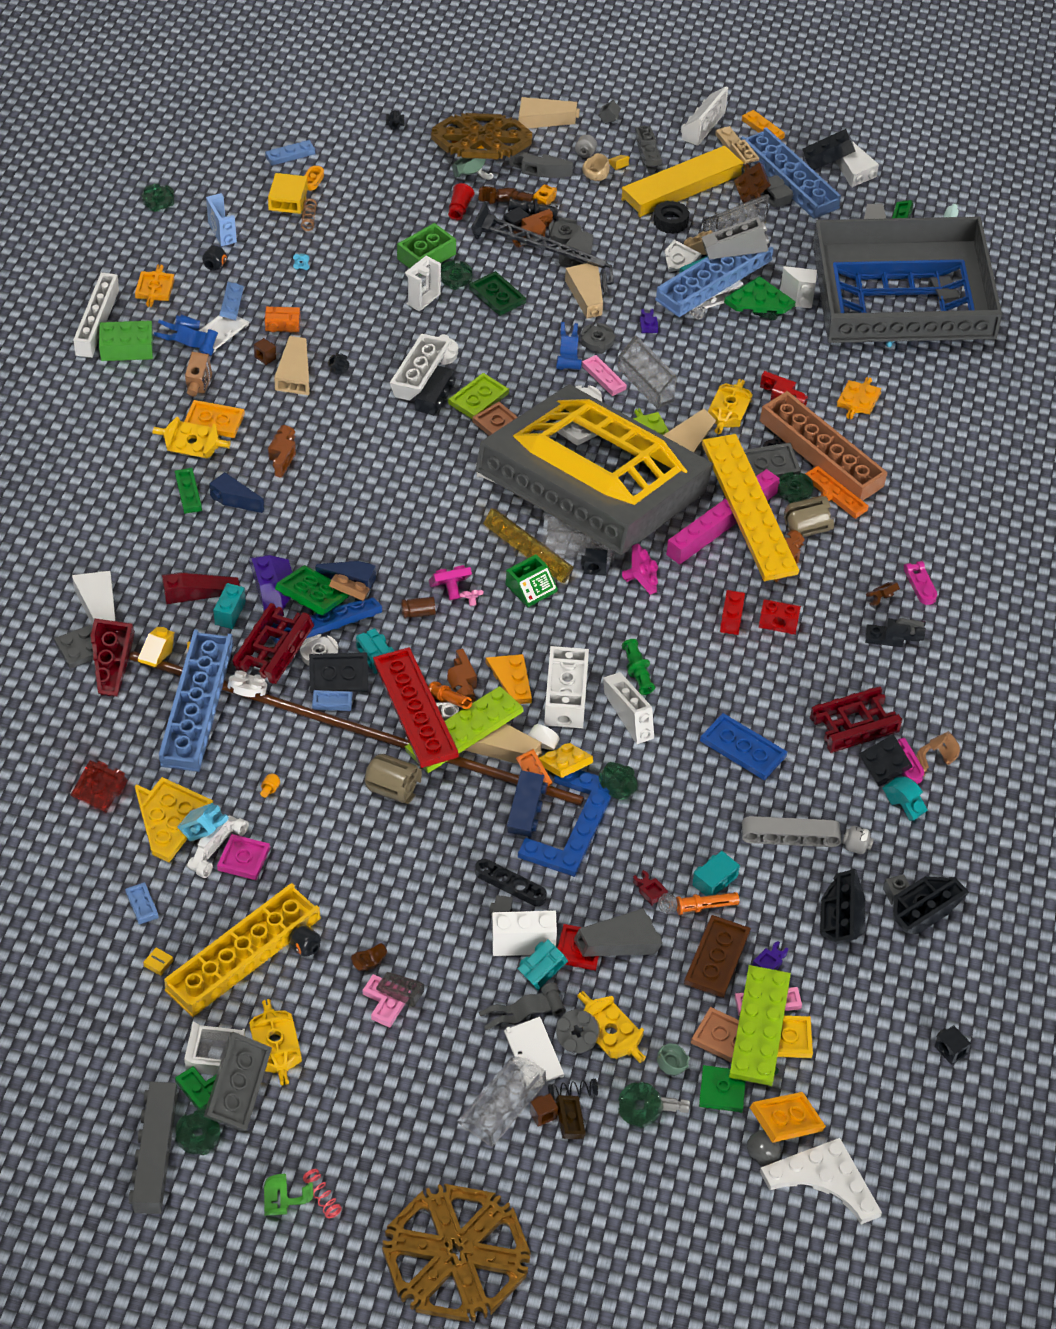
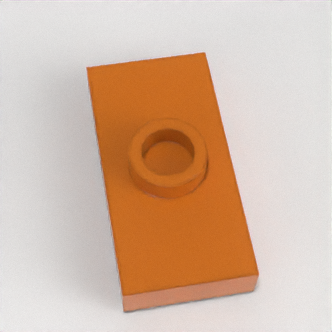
M534 749L516 757V761L522 771L542 774L545 776V782L548 783V786L552 785V781Z

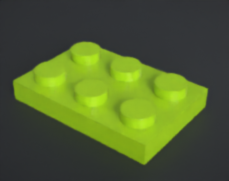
M482 373L450 397L448 404L473 419L475 415L509 394V388Z

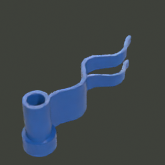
M159 319L158 323L177 331V333L167 335L154 332L153 336L169 341H177L189 347L199 348L200 353L212 356L218 332L208 329L207 333L196 331L180 324H171Z
M561 322L560 356H557V370H563L564 368L581 370L582 360L578 359L577 356L578 323H574L572 335L569 337V335H566L565 322Z

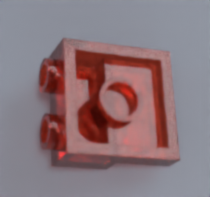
M90 760L70 795L107 813L115 797L119 798L128 779L123 771L117 768L111 770L102 761L98 760L96 763Z

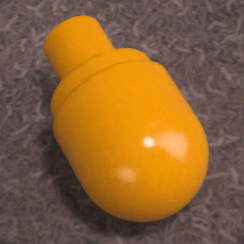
M272 773L265 777L261 785L262 791L260 795L266 798L277 790L280 785L278 775Z

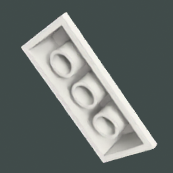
M728 87L710 94L707 99L703 100L702 105L697 107L687 123L682 125L681 140L697 146L703 141L726 112Z
M421 334L390 381L394 396L410 401L419 394L452 341Z

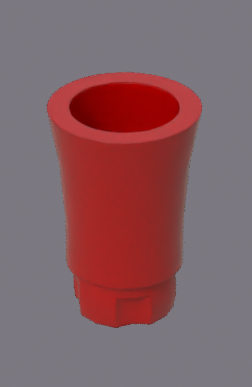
M464 183L456 184L453 187L448 213L451 219L458 221L463 218L475 195L472 187Z

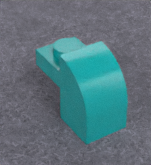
M908 777L895 778L882 787L890 804H901L909 821H914L928 811L920 796L923 791L912 779Z

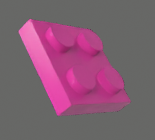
M231 834L217 864V871L257 880L269 853L270 844Z

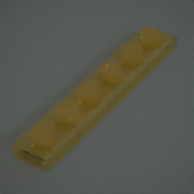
M490 509L483 525L526 557L530 558L537 554L547 564L553 577L561 583L567 581L574 568L571 564L496 509Z

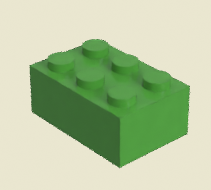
M435 223L397 243V259L409 269L425 256L442 263L456 255V239Z
M152 321L100 322L99 350L101 361L153 359Z

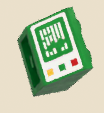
M537 554L506 570V586L527 607L558 592L547 564Z

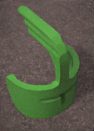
M286 1174L268 1177L264 1183V1216L287 1215L289 1205L309 1203L313 1199V1183L310 1182L305 1187H302V1196L288 1198ZM278 1191H280V1208H278V1203H272L278 1202Z

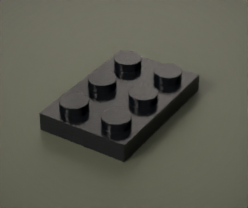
M367 652L309 654L310 693H313L314 690L368 692Z

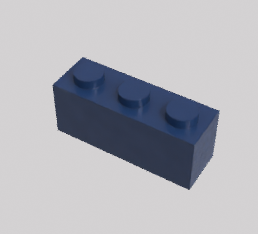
M521 770L507 823L508 833L531 838L533 831H537L539 820H536L537 813H541L543 801L540 800L542 794H546L548 786L544 775Z

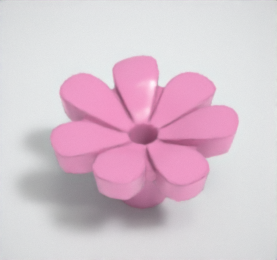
M463 591L459 596L469 599V606L477 605L476 598L479 595H483L484 591Z

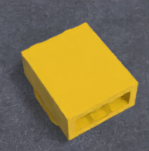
M275 173L268 195V209L271 211L301 214L308 190L307 176Z

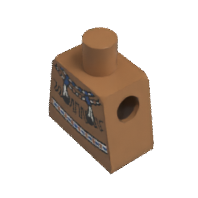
M192 352L185 379L187 394L195 397L197 393L203 394L206 392L212 377L209 354Z

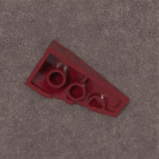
M186 572L161 575L166 604L220 597L227 583L240 586L238 577Z
M94 618L91 643L97 689L100 695L114 697L119 695L135 635V630L131 623Z

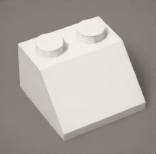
M783 267L780 291L796 301L795 307L812 308L817 270Z

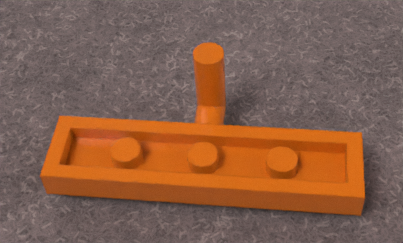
M819 466L805 473L804 479L821 491V496H826L828 501L832 500L853 518L856 519L868 511L869 506Z

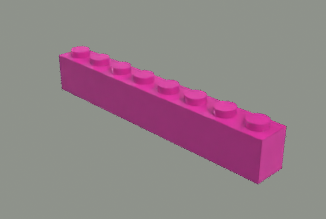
M767 469L756 476L767 501L778 493L779 477ZM725 498L668 540L666 555L680 565L734 526L737 521L727 499Z

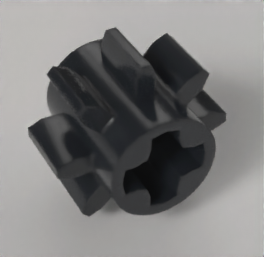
M391 110L390 115L386 114V125H389L391 130H399L400 126H404V114L401 115L399 110Z
M342 353L332 355L328 360V366L331 367L330 372L336 375L347 372L349 368V361L346 360L347 356Z

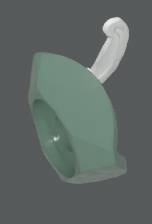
M460 158L452 165L455 177H460L461 174L469 175L477 172L484 179L491 180L493 178L492 173L487 174L482 171L486 159Z

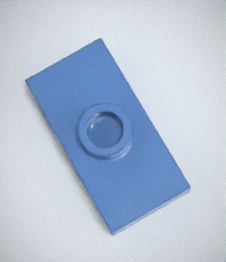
M314 690L312 709L351 711L353 692Z
M145 882L125 889L139 925L159 918Z

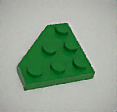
M759 276L725 297L724 303L739 312H743V309H749L758 313H767V310L777 311V314H784L795 307L796 301Z

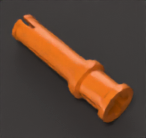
M437 681L431 682L428 685L433 698H437L440 702L448 701L463 709H469L472 706V702H469L472 701L470 697L452 691L449 686L442 685Z
M737 892L703 897L697 894L686 898L677 896L675 899L676 911L678 915H682L683 912L694 911L699 913L702 909L739 905V895Z

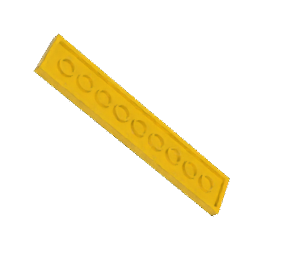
M731 434L703 439L702 446L708 460L713 463V471L763 581L798 575L799 568L737 435Z

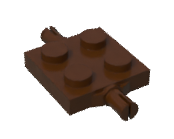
M760 162L751 168L749 164L743 165L745 173L734 180L740 198L744 204L754 198L757 203H761L763 201L761 194L771 186L765 169Z

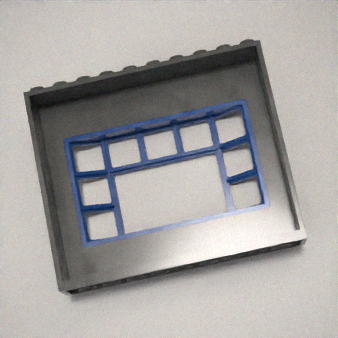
M981 216L816 220L813 250L828 343L997 339L1002 311ZM961 270V280L941 287L939 276ZM838 273L854 279L856 287L839 281ZM937 277L939 287L915 288L914 279ZM882 279L883 288H862L861 280ZM887 279H908L909 288H889ZM964 286L966 297L945 304L943 296H941V301L939 300L940 311L866 312L864 296L937 294L935 289H956ZM841 289L857 295L859 305L842 299ZM966 303L969 310L948 311ZM844 307L859 313H845Z

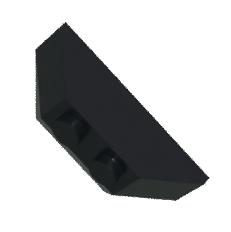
M856 869L836 873L833 878L834 881L829 885L821 898L820 934L835 944L856 940L865 933V896Z
M925 876L893 897V919L906 933L919 934L949 915L968 895L969 891L956 877Z

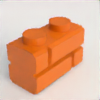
M266 306L265 331L300 332V307Z

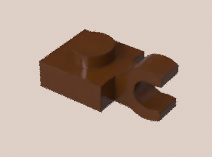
M887 582L873 589L872 592H868L866 597H874L873 602H870L869 605L876 606L880 603L881 597L889 598L893 596L894 592L900 589L898 582Z

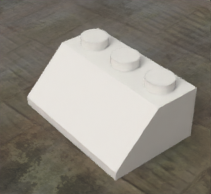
M556 911L493 912L491 914L493 956L532 955L535 952V947L547 939L556 947Z

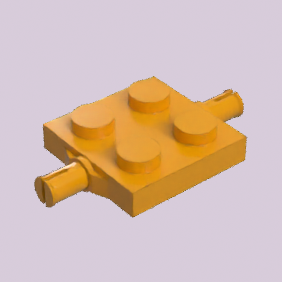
M161 264L156 266V271H141L135 298L147 299V307H152L154 300L169 301L175 276L174 274L162 272L164 267Z
M866 377L864 383L848 380L837 401V407L848 410L846 414L848 419L849 417L852 419L855 413L871 414L881 394V388L870 385L872 382L870 377L869 379Z

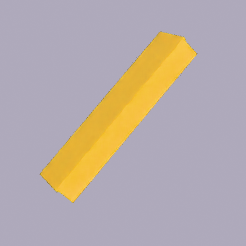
M724 145L623 186L621 200H626L638 212V216L642 217L654 212L656 206L661 202H678L739 177L742 174L744 162Z
M290 883L164 979L165 992L193 1018L288 945L293 929L303 925L311 927L321 919L320 907L314 906L295 889L293 883Z

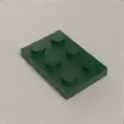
M496 271L469 284V289L499 316L526 303V297Z

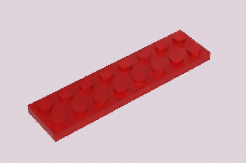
M410 647L373 657L374 665L420 768L458 758L459 752Z

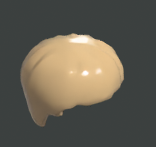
M600 153L594 154L583 164V174L588 179L594 181L606 179L610 172L608 158Z

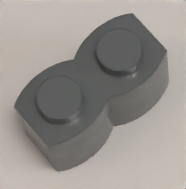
M778 175L768 177L771 186L763 191L762 196L767 198L770 205L774 208L791 203L793 197L792 189L785 185L784 180Z
M949 275L939 276L941 287L954 282ZM937 277L929 278V287H939ZM935 289L937 294H933L934 297L938 295L940 301L941 296H943L945 304L960 299V292L957 289Z

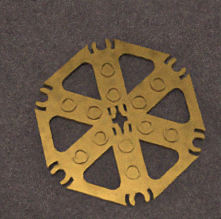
M461 113V116L455 114L454 117L450 116L433 126L431 140L447 153L450 152L451 155L457 153V157L503 159V156L509 158L511 155L513 157L532 144V131L518 120L513 119V117L506 119V115ZM475 120L490 122L482 126ZM449 124H454V125H457V126L460 127V128H455V127H452V126H448V127H447V125H449ZM510 127H516V128H518V130L512 129V130H509V131H505L506 129H508V128H510ZM447 140L458 141V142H456V143H449ZM504 143H514V145L507 146ZM481 145L486 149V150H474V149H476L477 147H479V146H481Z
M439 1184L437 1194H432L430 1189L427 1188L425 1197L422 1190L387 1226L385 1236L391 1237L392 1240H383L382 1252L398 1298L402 1294V1302H405L408 1298L414 1300L410 1304V1309H415L417 1313L469 1322L467 1313H470L472 1321H476L475 1312L481 1311L484 1318H486L487 1307L492 1315L526 1278L528 1267L522 1266L521 1263H530L531 1252L514 1208L512 1207L509 1211V1202L502 1207L498 1205L501 1202L500 1195L496 1196V1193L449 1184H444L446 1192H443V1187ZM455 1199H462L480 1203L482 1208L460 1228L451 1202ZM425 1209L430 1213L437 1235L406 1230L404 1226L419 1210ZM506 1224L511 1230L516 1248L509 1249L482 1244V1242L499 1225ZM453 1243L457 1250H461L460 1261L458 1259V1256H456L455 1253H452ZM400 1255H407L430 1261L408 1283L403 1281L396 1259ZM476 1268L504 1273L508 1275L509 1282L495 1297L488 1298L485 1296ZM452 1275L462 1305L458 1309H451L431 1304L430 1297Z

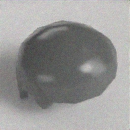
M764 1130L755 1132L747 1141L748 1154L750 1158L756 1159L759 1165L766 1166L779 1161L782 1155L780 1141L772 1143Z

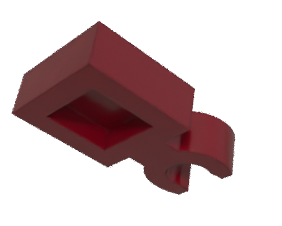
M643 870L641 873L643 879H639L636 875L633 876V883L639 887V893L651 905L668 896V890L656 878L650 880L649 874Z

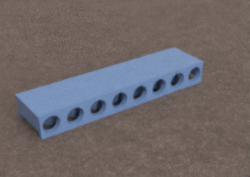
M767 127L763 129V132L747 138L741 137V140L745 139L759 157V161L753 163L756 165L760 162L768 177L778 175L782 178L785 185L793 191L792 199L813 219L840 208L841 195Z
M769 247L767 252L717 259L706 257L658 286L655 301L676 316L681 317L772 261L773 247Z
M194 629L159 752L161 767L200 772L234 646L232 634H228V636L198 633V630Z

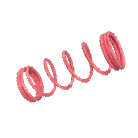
M311 1169L303 1176V1181L310 1183L318 1180L321 1177L319 1170ZM317 1172L313 1177L306 1179L310 1174ZM326 1182L319 1184L315 1189H313L314 1193L316 1190L323 1188L326 1185ZM331 1190L324 1192L320 1197H315L313 1194L314 1198L319 1199L318 1205L324 1207L323 1213L326 1218H333L342 1210L340 1204H335L329 1207L326 1212L324 1211L326 1206L336 1201V1198L331 1199L325 1205H320V1199L328 1196ZM338 1208V1209H337L336 1211H334L333 1213H329V1212L332 1211L333 1209Z

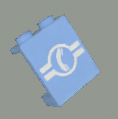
M222 193L206 197L208 223L220 245L225 246L237 243L235 216L225 217Z

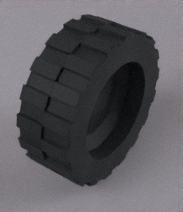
M661 202L654 209L653 222L656 228L662 232L680 233L688 227L690 212L688 207L680 202ZM666 215H675V216H677V217H679V218H678V219H667V218H665V217H663V216H666Z

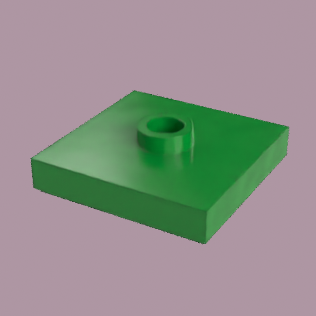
M703 1065L699 1107L742 1113L746 1081L729 1078V1068Z

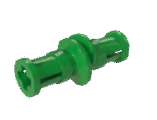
M628 639L621 645L622 649L626 651L629 662L626 666L628 675L632 678L635 677L641 695L650 694L656 688L654 683L651 682L650 674L646 669L650 665V661L643 659L642 653L638 648V640Z

